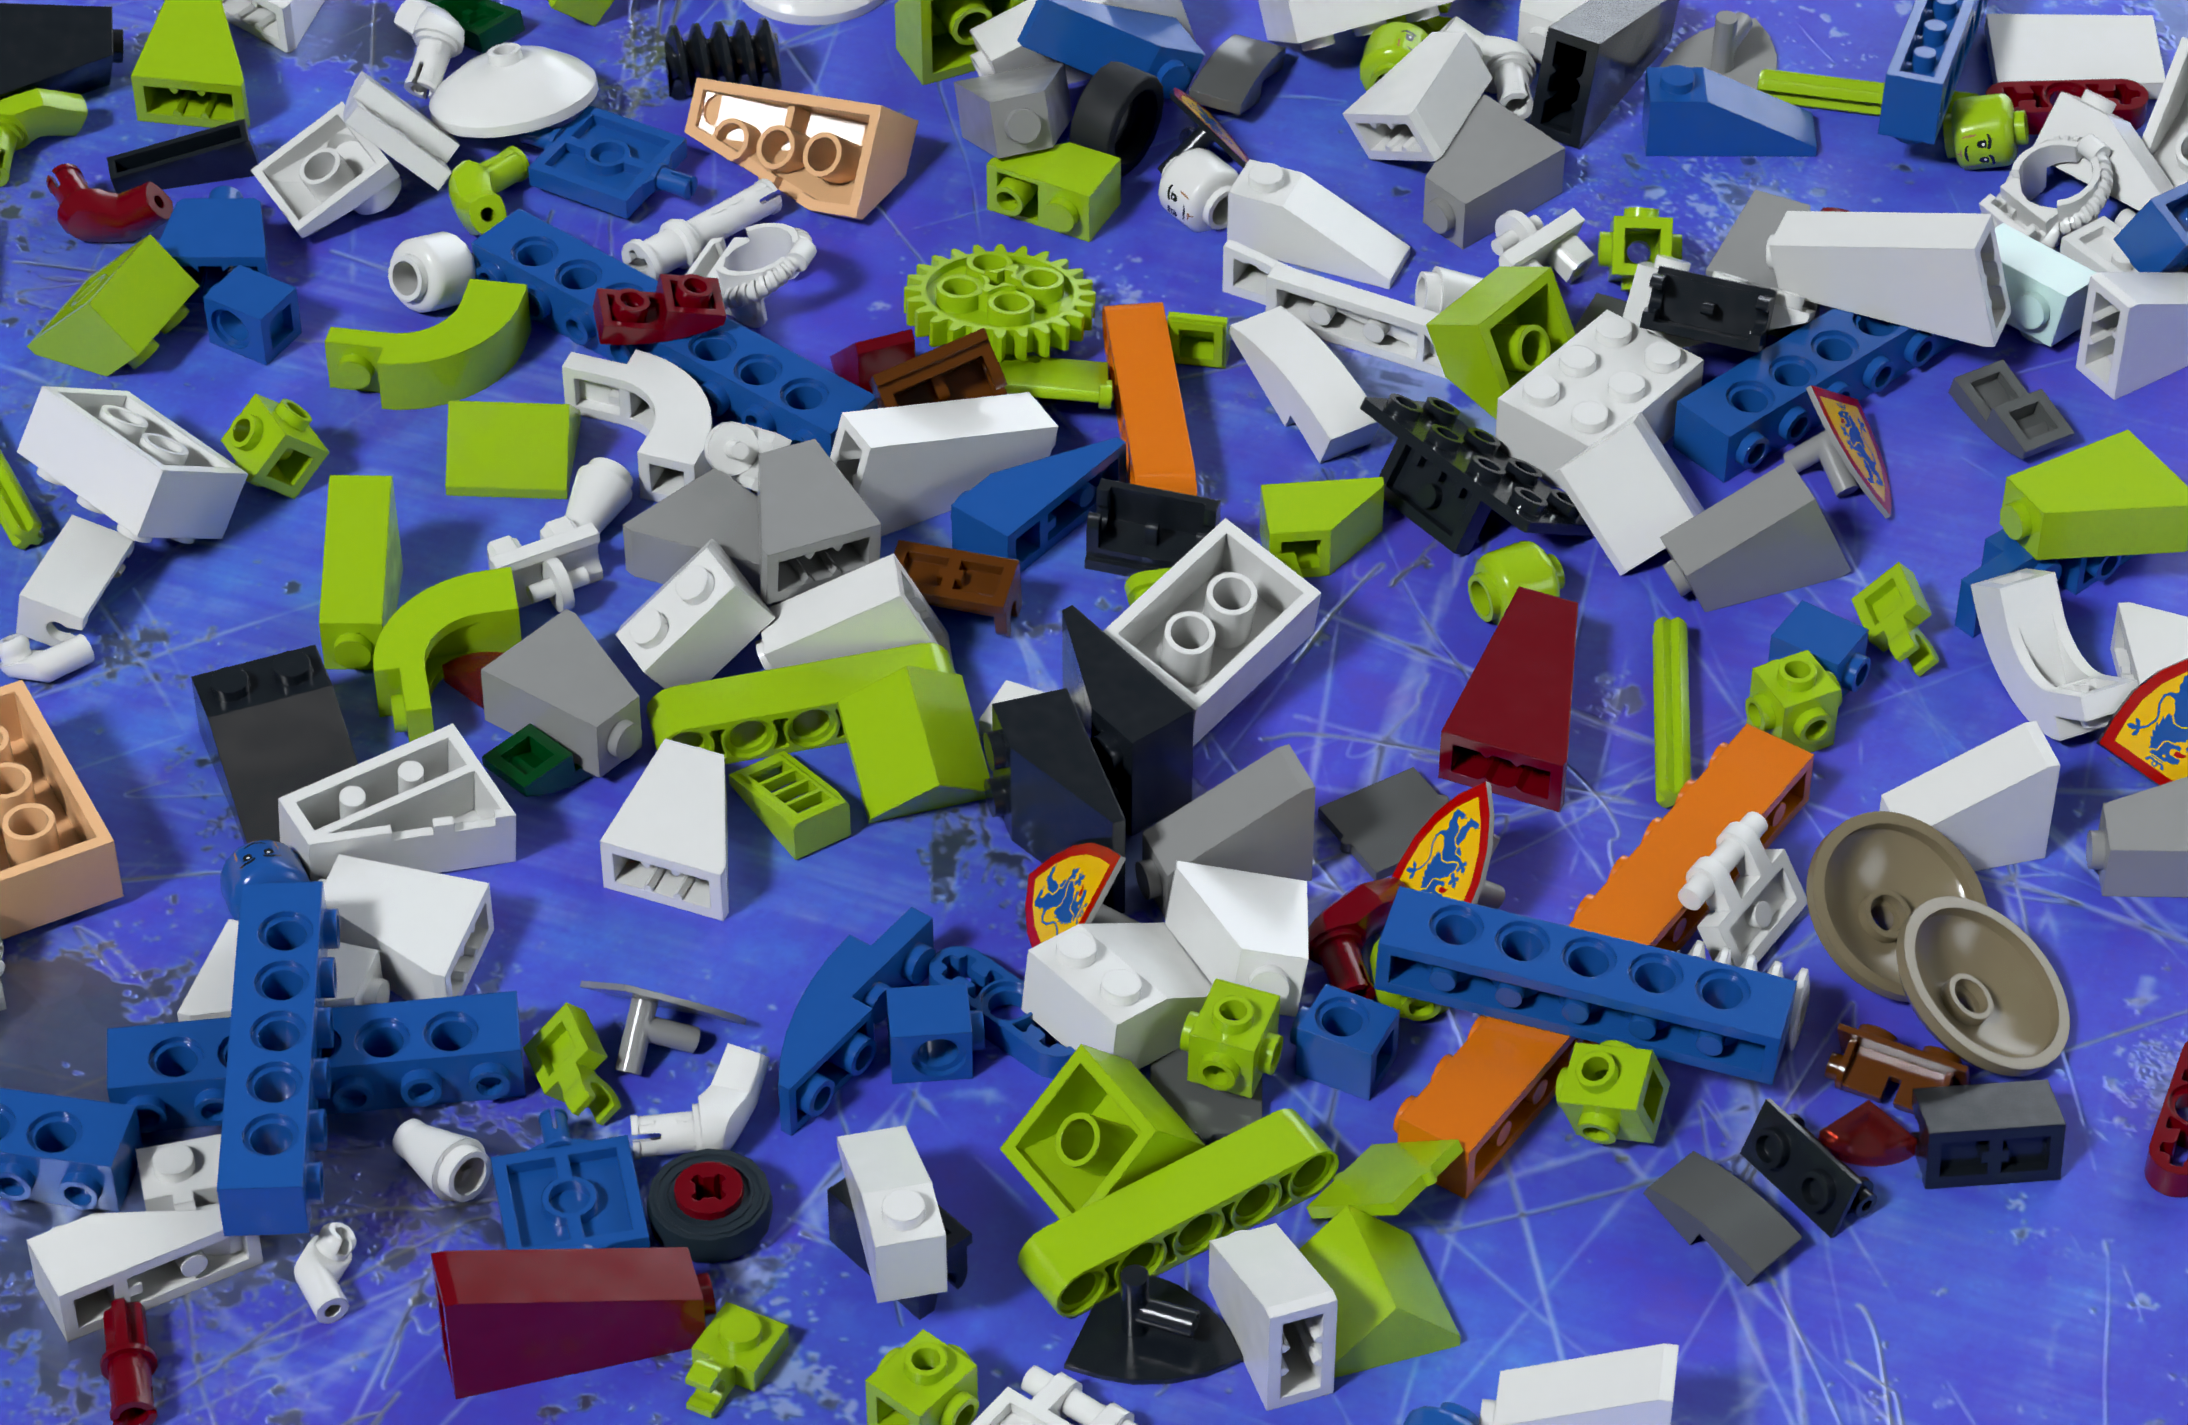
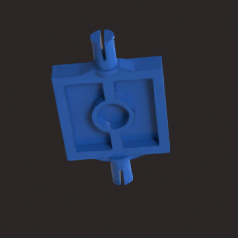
M591 105L574 121L561 128L546 127L519 134V139L522 143L544 149L543 153L528 167L531 186L628 219L656 191L663 190L690 200L697 190L698 180L696 176H690L675 170L687 157L686 138Z
M558 1107L554 1108L556 1128L554 1129L549 1108L541 1112L538 1118L544 1143L525 1152L490 1157L506 1250L650 1248L649 1233L628 1135L598 1140L571 1139L566 1111Z

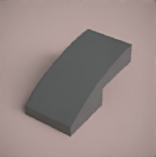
M1238 34L1232 35L1218 47L1205 63L1189 90V96L1201 105L1238 115L1242 114L1259 103L1263 81L1283 69L1286 47Z
M2003 359L1953 379L1948 393L1959 407L1989 438L2009 453L2021 459L2068 442L2074 436V431L2045 392L2039 389L2028 393Z
M1695 1151L1691 1152L1651 1184L1643 1193L1689 1245L1702 1236L1747 1286L1793 1249L1802 1238L1780 1213L1748 1185L1726 1169Z

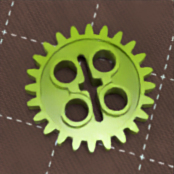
M997 244L994 251H985L981 246L973 245V253L965 254L954 248L951 249V259L933 255L931 256V265L918 264L916 274H909L907 276V286H904V313L906 314L907 326H915L916 337L929 336V346L931 347L947 344L984 328L998 362H1002L1006 354H1014L1017 359L1024 362L1027 360L1028 352H1035L1047 358L1049 357L1050 346L1067 351L1069 350V340L1083 341L1084 331L1092 330L1093 319H1095L1096 292L1092 291L1093 281L1091 279H1083L1084 270L1082 268L1069 269V260L1066 258L1050 262V252L1048 251L1031 256L1028 255L1026 246H1021L1013 253L1007 252L1003 244Z

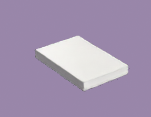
M1986 14L1984 32L1993 85L2007 81L2129 79L2143 85L2149 93V99H2158L2165 81V73L2153 15Z

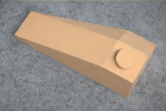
M697 78L684 133L729 161L745 168L759 177L758 179H768L778 190L796 200L795 202L810 211L863 220L906 177L918 121L882 105Z

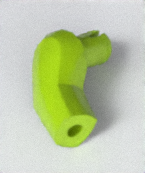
M36 88L0 100V187L9 181L10 168L16 150L25 148L32 141L42 136H76L88 114L87 105L81 94Z
M509 146L501 153L481 163L471 160L462 161L452 170L451 175L448 177L449 197L460 222L470 235H483L507 217L506 209L500 195L497 193L529 177V161L518 147Z

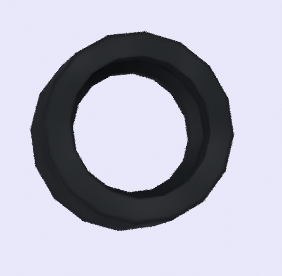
M1111 61L1104 65L1090 79L1078 100L1071 123L1070 142L1121 158V177H1123L1140 163L1155 139L1164 105L1162 84L1156 76L1122 62Z

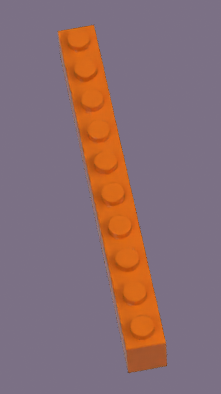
M1746 724L1729 744L1722 742L1715 749L1708 768L1696 781L1690 779L1683 785L1676 798L1675 805L1664 818L1656 817L1651 821L1643 835L1641 844L1629 857L1622 855L1615 862L1607 882L1596 895L1590 893L1582 899L1574 914L1573 921L1568 926L1674 952L1680 950L1698 930L1697 926L1710 912L1706 901L1695 911L1684 907L1679 901L1678 892L1687 883V871L1700 857H1709L1717 848V837L1730 822H1740L1750 811L1761 814L1767 821L1768 829L1760 838L1764 849H1767L1809 800L1814 754ZM1736 867L1729 873L1734 883L1740 877ZM1480 1015L1471 1027L1467 1041L1454 1055L1446 1054L1437 1064L1430 1083L1417 1097L1414 1095L1409 1096L1400 1106L1393 1124V1130L1398 1134L1397 1143L1458 1139L1464 1151L1436 1177L1437 1182L1435 1184L1467 1199L1556 1095V1082L1559 1072L1563 1067L1569 1066L1575 1042L1598 1045L1600 1043Z

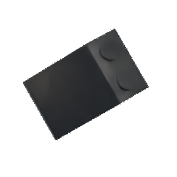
M1071 605L1063 609V689H1068L1126 820L1125 831L1133 836L1192 801L1194 709L1076 607Z
M316 645L191 676L199 732L245 845L252 841L267 839L280 842L278 798L358 764L333 685Z
M1064 688L992 704V731L984 733L983 741L986 758L990 769L993 771V778L985 779L984 789L987 805L992 817L1002 816L1011 840L1041 863L1073 845L1095 843L1108 847L1125 857L1126 820L1068 689ZM1125 862L1102 903L1120 913H1125Z

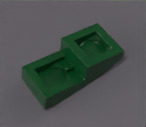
M425 0L443 8L452 15L464 29V46L482 54L487 53L491 47L502 44L525 31L521 10L491 0Z
M531 723L482 756L484 767L525 797L557 792L595 776L574 763L573 754Z

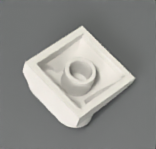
M342 101L251 169V172L301 238L318 232L352 210L363 215L381 212L394 202L401 189L400 175L382 151L344 123L343 113L345 104Z

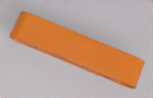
M1163 302L1103 306L1102 328L1106 361L1108 362L1109 378L1112 380V392L1114 394V406L1120 439L1126 442V473L1128 483L1197 496L1194 460Z

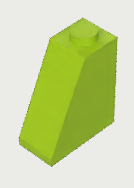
M165 0L131 74L137 121L213 128L245 119L249 128L250 119L245 81L222 1Z
M2127 429L2006 477L1999 524L2003 527L2006 534L2011 539L2016 540L2035 560L2188 551V486Z
M330 475L319 628L325 669L374 670L373 657L378 637L385 624L397 611L403 563L393 476Z

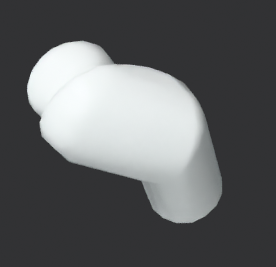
M12 634L0 640V669L10 678L48 683L95 660L92 647L82 634L76 635L46 650H31L29 639L23 634Z
M339 1222L327 1223L321 1228L319 1235L314 1236L307 1244L294 1268V1276L316 1319L324 1324L338 1321L349 1309V1303L338 1282L351 1263L353 1257L351 1252L354 1250L357 1241L351 1228Z

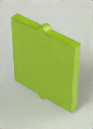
M1458 1139L1372 1144L1346 1170L1336 1174L1333 1177L1334 1181L1306 1208L1312 1219L1333 1218L1346 1205H1350L1371 1216L1398 1215L1427 1186L1435 1184L1437 1182L1436 1177L1464 1150Z

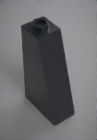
M1589 0L1549 26L1529 124L1555 141L1578 149L1582 147L1642 76L1646 68L1652 64L1671 41L1679 0Z

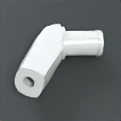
M405 0L396 13L394 23L398 28L411 35L418 47L408 77L405 80L404 88L410 94L421 99H426L429 89L428 97L431 99L439 85L443 82L442 80L450 58L458 56L463 51L464 29L452 15L435 4L425 0Z
M1457 16L1451 19L1439 32H1466L1478 44L1483 54L1482 60L1493 77L1485 92L1497 93L1499 104L1523 120L1528 118L1532 113L1534 103L1529 85L1536 76V63L1529 52L1514 40L1484 35Z
M728 1043L711 1085L698 1096V1103L692 1104V1111L645 1116L630 1115L632 1135L661 1134L660 1137L633 1139L634 1160L641 1159V1157L681 1154L703 1149L730 1151L757 1105L770 1058Z

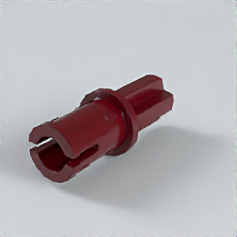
M124 1297L117 1298L112 1301V1307L103 1313L106 1352L100 1360L101 1373L109 1381L110 1419L113 1420V1425H152L157 1418L152 1375L156 1372L158 1361L156 1353L149 1347L145 1307L139 1301L128 1302Z

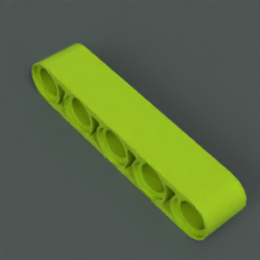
M918 643L673 686L661 690L651 698L647 704L646 714L657 750L664 739H669L723 754L725 764L769 757L783 750L787 753L847 743L837 708L838 700L905 666L956 673L949 653L942 645Z
M1284 1108L1275 1111L1042 1228L1027 1240L1019 1252L1017 1261L1019 1269L1059 1315L1073 1318L1091 1310L1094 1304L1120 1292V1274L1126 1266L1132 1264L1141 1265L1148 1270L1149 1276H1158L1209 1250V1240L1225 1237L1239 1230H1248L1323 1190L1333 1179L1339 1165L1338 1156L1295 1110Z

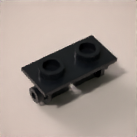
M1771 1098L1766 1099L1740 1154L1830 1238L1836 1236L1846 1214L1854 1212L1858 1217H1862L1874 1208L1877 1196L1872 1192L1873 1183L1867 1177H1859L1842 1160H1837L1831 1154V1150L1804 1127L1805 1122L1798 1114L1788 1115Z

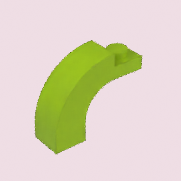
M469 279L462 300L455 312L441 323L420 331L387 333L330 327L324 341L330 388L380 393L382 409L414 410L448 404V401H459L486 389L497 382L516 364L527 344L531 333L527 284Z
M511 567L472 572L433 585L402 605L382 629L373 657L379 717L392 716L395 733L407 732L409 742L434 732L430 698L437 684L446 675L472 662L498 658L522 640L519 607Z

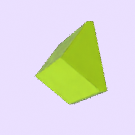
M448 401L446 496L568 499L581 423L580 410L570 404Z
M905 666L838 700L837 708L869 824L986 799L984 781L989 779L990 775L962 675Z
M1346 1205L1299 1249L1332 1288L1338 1300L1334 1378L1460 1346L1461 1336L1411 1234L1350 1205Z

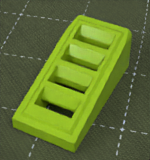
M783 750L729 774V784L795 860L851 835L849 803L837 790ZM789 784L788 786H786V787H784V788H782V789H779V790H777V791L771 793V791L776 790V789H778V788H780V787H782V786H785V785Z

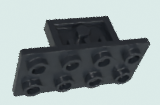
M1391 394L1389 399L1364 398L1360 409L1398 437L1379 475L1384 480V500L1453 553H1470L1491 509L1516 528L1526 533L1594 536L1566 492L1551 489L1540 481L1542 473L1533 465L1517 458H1510L1500 451L1501 443L1496 437L1484 430L1468 427L1458 419L1459 410L1450 403L1436 397H1427L1425 402L1413 401L1399 394Z

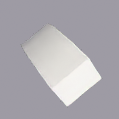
M1282 306L1230 325L1228 329L1230 336L1284 426L1287 427L1296 423L1319 463L1371 444L1380 424L1360 409L1364 398L1367 396L1336 355L1300 319Z

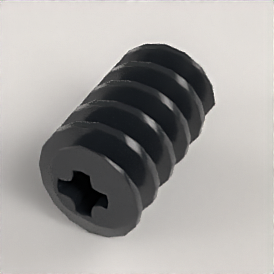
M766 18L758 20L754 35L750 34L743 19L736 21L731 37L728 36L721 21L714 22L710 38L705 37L699 23L691 25L687 40H683L676 25L668 27L664 51L669 97H671L676 80H680L687 96L693 95L697 78L719 81L720 77H725L727 82L740 84L742 75H747L752 86L761 87L765 73H770L776 88L782 87L777 33H773Z

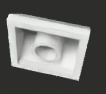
M1642 412L1632 416L1553 472L1620 576L1665 549L1660 538L1661 536L1704 511Z

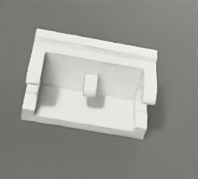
M71 515L19 594L16 633L23 634L28 639L30 638L52 647L74 637L75 635L58 630L52 622L60 623L66 628L83 630L87 624L88 616L113 577H120L126 566L122 563L126 557L129 558L132 554L135 541L115 530Z

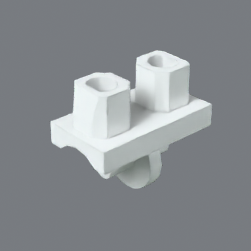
M1574 208L1544 227L1542 220L1537 215H1532L1528 218L1517 210H1509L1496 220L1495 233L1497 238L1491 242V247L1494 253L1500 256L1498 259L1499 266L1547 267L1551 265L1567 283H1572L1586 273L1595 257L1587 245L1578 237L1585 219Z
M733 421L723 422L712 428L707 435L704 445L705 457L712 468L722 471L747 490L758 494L759 454L790 446L792 440L778 433Z
M563 516L546 522L540 530V540L522 546L517 538H512L509 535L490 541L487 545L489 569L512 568L519 608L549 598L558 612H562L565 609L571 610L575 606L574 589L603 579V570L598 555L600 533L592 522L577 527L567 516Z

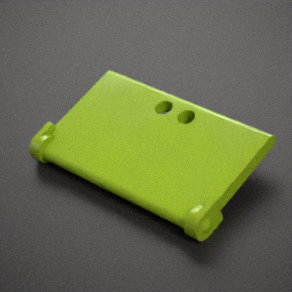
M1006 354L1004 360L999 362L1007 385L1004 386L1007 394L1030 392L1034 398L1098 403V408L1110 409L1111 403L1114 400L1112 380H1108V362L1044 358L1027 355L1026 361L1021 362L1014 354Z

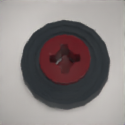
M703 1149L684 1153L666 1163L653 1178L647 1200L648 1218L655 1239L663 1247H688L692 1262L717 1263L736 1259L755 1248L768 1232L773 1210L772 1194L765 1173L751 1159L733 1151Z

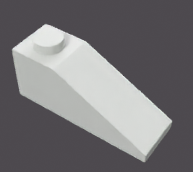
M2085 89L2081 98L2061 91L2034 145L2048 139L2055 140L2054 137L2059 136L2061 139H2064V136L2084 138L2088 134H2093L2111 149L2109 160L2113 170V184L2110 196L2138 211L2150 199L2174 188L2132 124L2112 114L2117 105L2116 103ZM2082 157L2078 163L2064 162L2053 165L2089 184L2093 175L2091 162L2085 157Z
M1249 159L1228 192L1227 241L1229 239L1275 260L1390 290L1410 256L1409 245L1302 172L1282 168L1273 163H1263Z
M906 1126L838 1136L837 1147L877 1303L947 1292L946 1233L932 1181Z
M220 1209L93 1213L27 1239L36 1287L67 1342L104 1328L103 1313L112 1307V1301L117 1298L124 1297L128 1302L139 1301L146 1311L264 1263L259 1235L224 1237Z

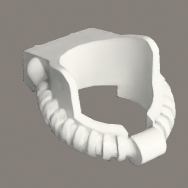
M2088 134L2084 138L2074 136V138L2072 136H2064V139H2061L2060 136L2054 137L2055 140H2045L2024 151L2015 160L2006 182L2000 186L2001 192L1996 197L1990 193L1979 203L1981 214H1992L1994 228L2004 223L2053 250L2061 244L2062 237L2098 219L2100 210L2106 205L2111 193L2113 170L2109 160L2110 147L2093 134ZM2082 157L2091 162L2093 175L2089 184L2078 194L2066 199L2057 200V208L2039 206L2030 202L2046 187L2048 167L2064 162L2078 163Z
M761 223L746 227L748 237H734L728 247L724 237L710 239L686 274L718 278L726 315L733 316L745 326L759 328L768 320L764 298L785 285L788 280L794 279L800 272L806 270L817 253L811 236L805 230L781 223Z

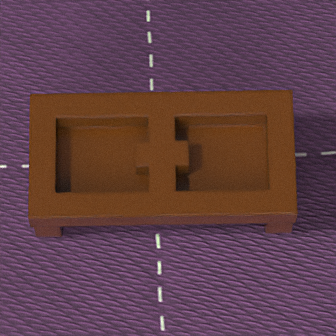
M985 329L977 330L873 375L868 383L879 408L1006 395L1007 392L1004 386L1007 385V382Z
M898 540L894 554L930 606L993 616L996 634L1003 636L1011 635L1010 616L1018 617L1022 607L1019 560Z

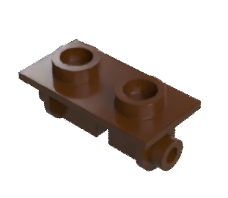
M1839 1023L1837 1031L1841 1052L1844 1055L1833 1052L1825 1069V1078L1834 1080L1836 1089L1844 1090L1881 1103L1890 1081L1900 1084L1893 1101V1107L1914 1114L1912 1107L1913 1088L1971 1085L1969 1067L1962 1065L1961 1059L1953 1053L1935 1046H1925L1921 1051L1897 1042V1038L1892 1033L1870 1024H1861L1856 1029Z

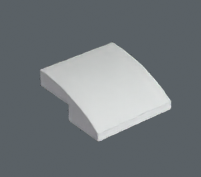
M361 71L354 81L343 113L344 123L439 191L452 173L447 162L460 146L451 134L440 130L426 116Z

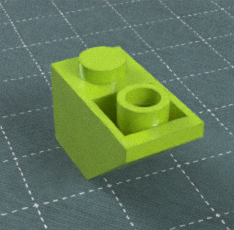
M1071 142L999 159L993 157L986 164L987 210L1087 242L1093 239L1121 204V158Z
M1383 477L1261 485L1259 532L1262 547L1271 554L1295 552L1303 578L1330 576L1382 531L1385 486Z

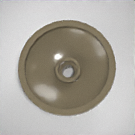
M1874 811L1863 813L1844 821L1821 841L1808 869L1806 885L1808 909L1814 929L1827 953L1855 982L1880 996L1897 1001L1908 1002L1900 981L1896 958L1897 937L1905 919L1921 904L1937 897H1961L1987 906L1980 881L1961 851L1932 826L1901 813ZM1873 918H1875V919L1877 920V922L1879 923L1880 927L1875 923V921L1873 920Z
M1955 896L1937 897L1928 900L1905 919L1899 930L1896 943V958L1900 981L1913 1011L1939 1043L1951 1053L1975 1067L2006 1076L2032 1075L2047 1067L2061 1054L2068 1040L2070 1030L2067 999L2052 965L2039 947L2022 929L2001 913L1984 904Z

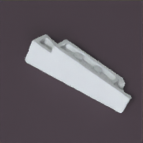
M1229 239L1224 244L1222 292L1266 305V311L1282 306L1300 319L1322 340L1447 379L1426 326L1439 313L1295 269Z

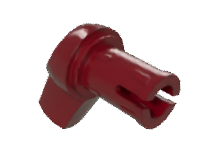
M69 163L61 164L52 170L59 180L60 186L54 177L50 175L47 177L46 185L60 205L57 210L59 224L68 234L82 241L95 243L133 242L168 221L173 211L172 200L161 188L151 181L119 194L102 189L89 188L80 168Z
M1383 878L1352 888L1324 909L1309 926V959L1322 965L1329 985L1370 1000L1375 998L1374 985L1367 973L1361 951L1371 936L1384 929L1399 886L1408 888L1398 878Z

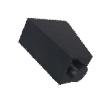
M0 3V100L36 88L82 95L110 85L112 63H123L124 45L123 29H113L112 7Z

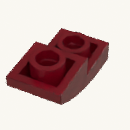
M660 274L656 292H643L631 288L621 290L597 288L593 303L599 342L605 345L649 344L686 338L724 325L726 319L718 278L703 277L696 274Z

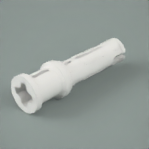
M760 179L754 185L687 221L683 219H670L660 226L659 233L644 241L640 239L630 240L623 245L621 252L622 261L657 281L660 274H667L678 267L688 270L710 239L720 237L726 239L765 217L778 213L782 208V198L779 195L769 201L763 200L760 202V199L778 190L768 179Z

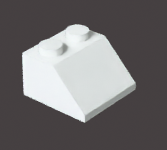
M711 539L622 623L615 635L641 670L664 689L673 686L711 680L776 617L722 547L714 539Z

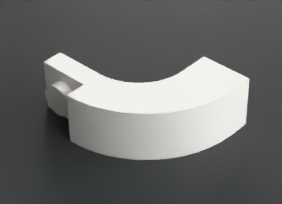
M635 350L627 364L575 352L569 354L562 365L565 404H570L580 410L581 416L628 426L646 436L637 452L641 498L660 502L713 469L705 457L704 450L706 437L712 430L711 408L702 388L688 373L661 357L640 350Z
M2025 568L1971 584L1975 609L1989 656L2006 691L2029 722L2037 721L2043 734L2058 741L2105 728L2113 714L2130 692L2138 686V683L2134 679L2101 674L2092 668L2081 655L2067 626L2056 573Z

